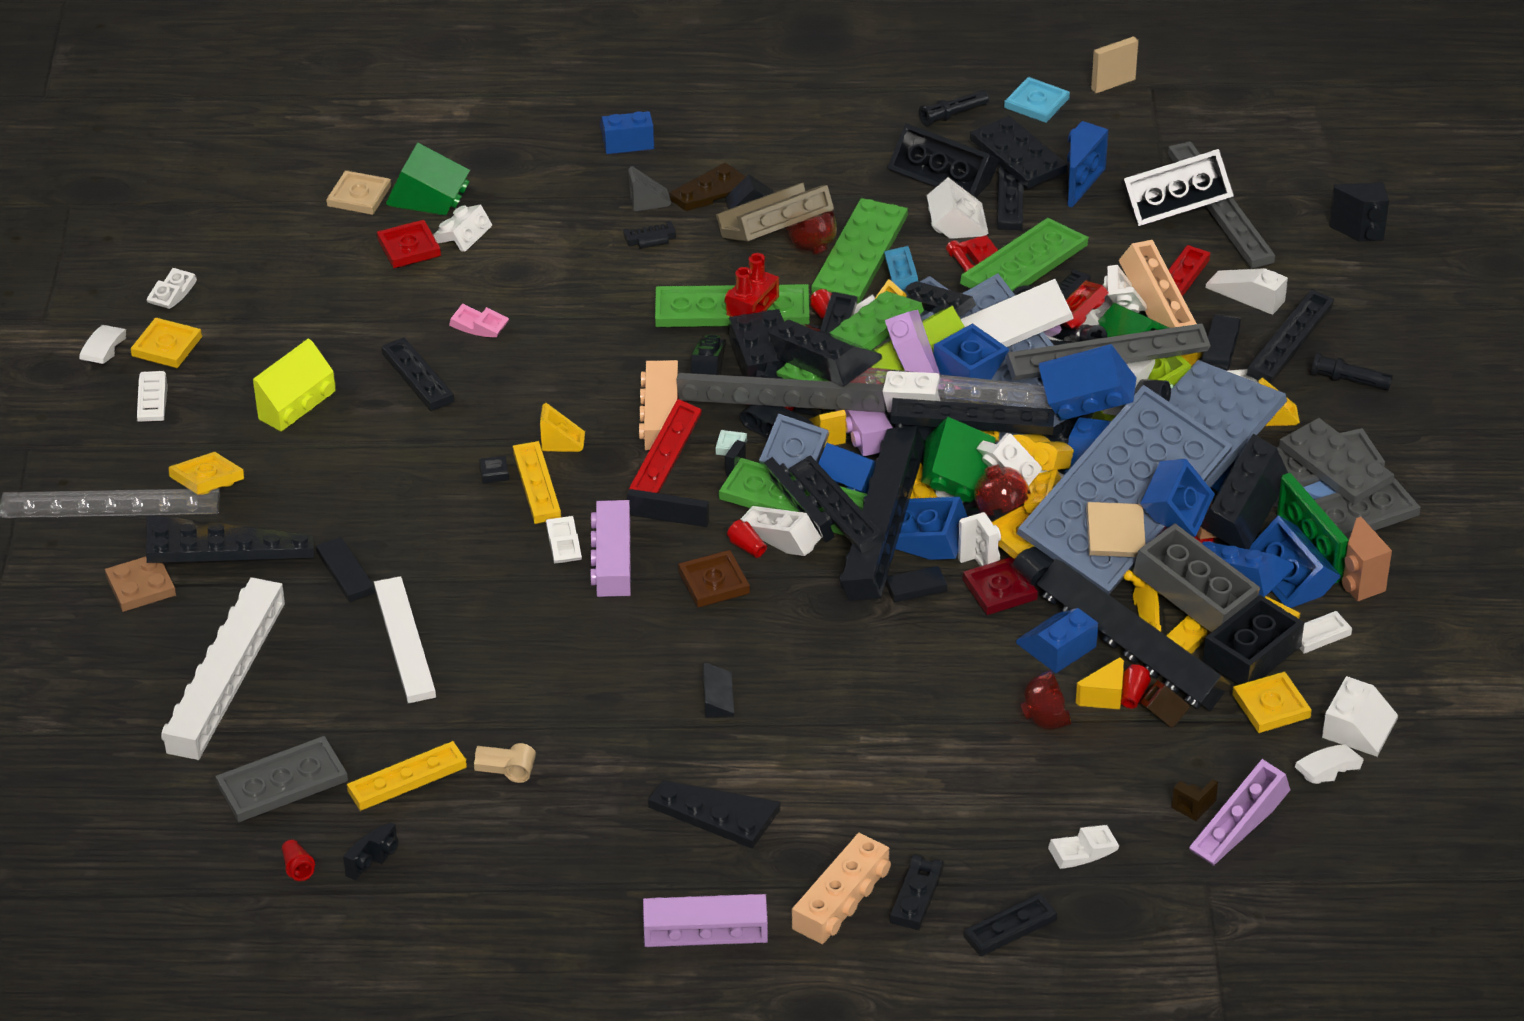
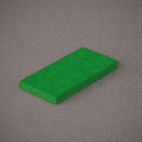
M1291 473L1282 475L1277 516L1279 515L1295 524L1341 575L1335 583L1341 582L1344 576L1345 557L1347 555L1349 539Z

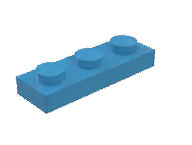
M909 246L884 251L891 280L899 288L905 291L909 284L919 281Z

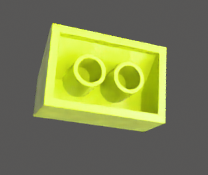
M310 339L305 340L253 379L258 419L281 432L336 391L334 372Z

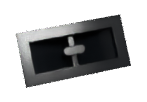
M748 174L725 197L728 209L772 194L774 191Z

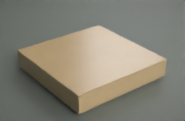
M1134 36L1094 50L1091 89L1095 93L1135 80L1138 40Z
M345 171L328 196L327 206L373 215L390 189L391 179Z
M1087 502L1089 555L1137 557L1139 549L1146 545L1144 515L1141 504Z

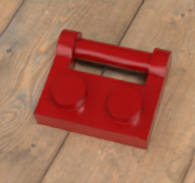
M987 235L960 243L954 240L946 246L948 254L951 257H955L965 272L998 251ZM965 254H968V256H969V257L971 258V260L975 263V265H973V264L969 261V259L966 257Z

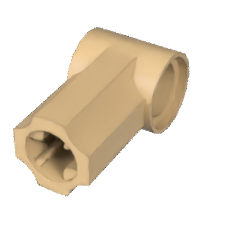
M523 743L515 744L511 749L477 746L474 769L481 772L505 774L509 780L523 783L530 777L536 752L531 746Z

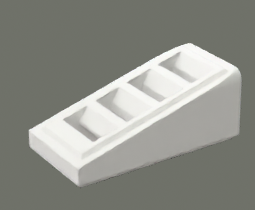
M164 371L141 372L139 375L137 420L139 422L163 421L165 418L168 384ZM145 408H158V409L145 410Z

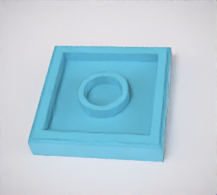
M1028 77L1005 100L1004 108L1047 122L1069 99L1070 92Z

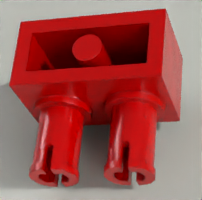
M752 254L749 257V268L740 267L735 272L736 285L728 290L725 296L726 315L733 317L763 312L778 299L779 277L765 272V256L763 254Z

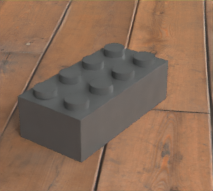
M1173 524L1139 549L1133 570L1134 574L1210 632H1213L1254 600L1260 591L1258 585L1177 524Z

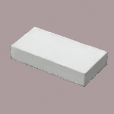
M1337 611L1304 623L1302 645L1299 649L1303 653H1307L1348 637L1352 633V627Z

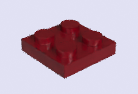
M1012 557L963 572V581L986 615L1037 600L1038 591L1013 567L1015 559Z

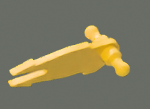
M1128 570L1124 575V579L1132 581L1135 586L1133 601L1134 605L1138 607L1139 617L1161 632L1158 594H1162L1131 570Z

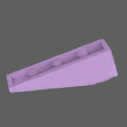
M909 311L885 320L893 346L905 372L938 373L940 376L938 391H946L919 311Z
M1262 759L1189 847L1190 851L1214 866L1268 817L1288 794L1290 787L1286 774Z

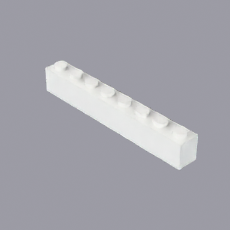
M250 578L246 587L241 589L239 599L236 605L230 608L228 619L224 626H220L214 644L208 647L205 660L202 664L198 665L192 683L186 686L184 697L180 704H176L170 722L165 724L162 729L161 738L165 742L167 754L196 760L200 759L285 604L282 583Z

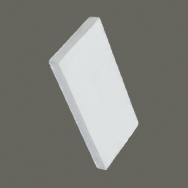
M1053 279L962 318L961 321L965 327L973 323L994 339L1009 347L1074 318L1056 279Z

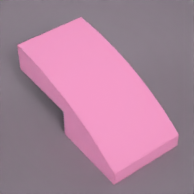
M462 304L451 317L449 326L473 335L497 337L508 323L509 318L487 307L481 313Z

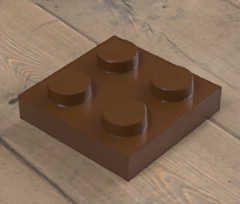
M731 550L678 564L679 574L697 607L750 594V585Z

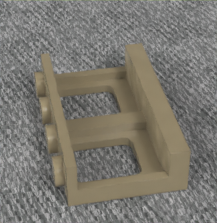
M799 183L716 214L722 238L749 241L833 210L834 207L828 185H821L805 191L804 184Z

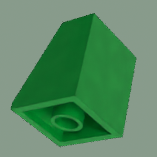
M417 142L386 204L391 207L447 215L450 207L456 208L462 197L458 193L463 194L470 182L466 179L470 170Z
M1113 303L1098 321L1100 326L1106 330L1108 337L1169 328L1116 303Z
M947 417L926 438L921 482L930 485L934 490L944 491L954 497H960L963 502L971 503L981 493L988 465L982 460L983 455L976 448L983 440L995 443L996 437Z

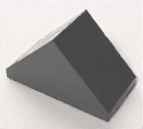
M633 166L628 169L629 195L634 211L668 207L671 204L667 188Z

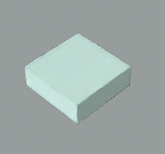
M721 430L716 445V455H726L737 440L747 442V433Z

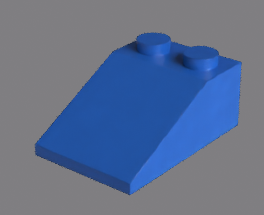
M1081 121L1075 129L1073 128L1068 137V142L1070 143V151L1067 156V162H1069V207H1073L1106 169L1108 129L1085 121Z
M961 498L910 499L895 549L929 560L956 559L958 553L959 521L968 517Z

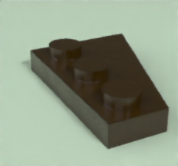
M723 163L669 192L670 200L684 211L711 205L715 199L726 197L746 176L727 163Z

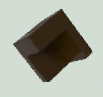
M1159 680L1155 682L1140 700L1142 705L1170 727H1174L1191 707Z
M1212 779L1201 789L1194 784L1189 786L1180 781L1173 788L1172 808L1197 821L1216 802L1218 782Z

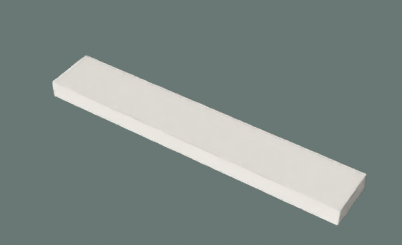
M402 577L375 581V592L407 702L412 703L436 698L435 688Z

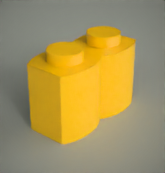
M1038 434L1013 435L1040 464L1042 470L1050 471L1070 468L1074 449L1068 444L1059 441L1051 442L1045 436Z

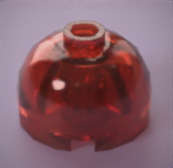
M830 210L822 213L821 216L817 215L787 226L786 229L792 243L797 248L804 251L812 250L813 254L828 249L827 244L835 239L838 226L834 211Z
M998 464L984 470L985 473L976 482L974 491L979 512H985L989 516L995 515L993 512L995 509L1001 508L1004 513L1020 506L1027 501V494H1031L1028 483L1020 472L1011 467H1000Z
M1050 670L1034 677L1027 684L1024 691L1025 702L1021 703L1026 719L1032 718L1037 726L1045 730H1056L1071 725L1072 720L1069 710L1065 711V699L1052 671Z

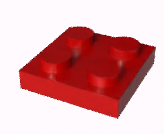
M425 220L377 232L378 241L393 268L441 256L440 247Z
M1084 281L1066 299L1074 319L1060 325L1071 329L1082 325L1087 319L1086 315L1092 309L1095 310L1100 307L1105 301L1104 297L1109 292L1103 285Z

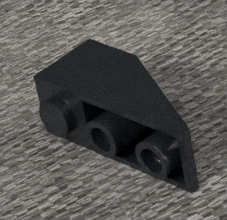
M705 335V338H701L692 353L691 373L721 375L726 340L720 339L718 335Z

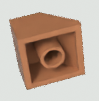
M1362 517L1356 518L1348 542L1344 576L1342 578L1344 589L1350 592L1357 602L1386 591L1392 550Z

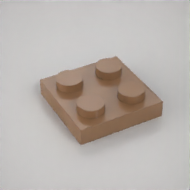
M145 556L105 569L106 578L122 612L176 596L175 587L163 562L147 563Z

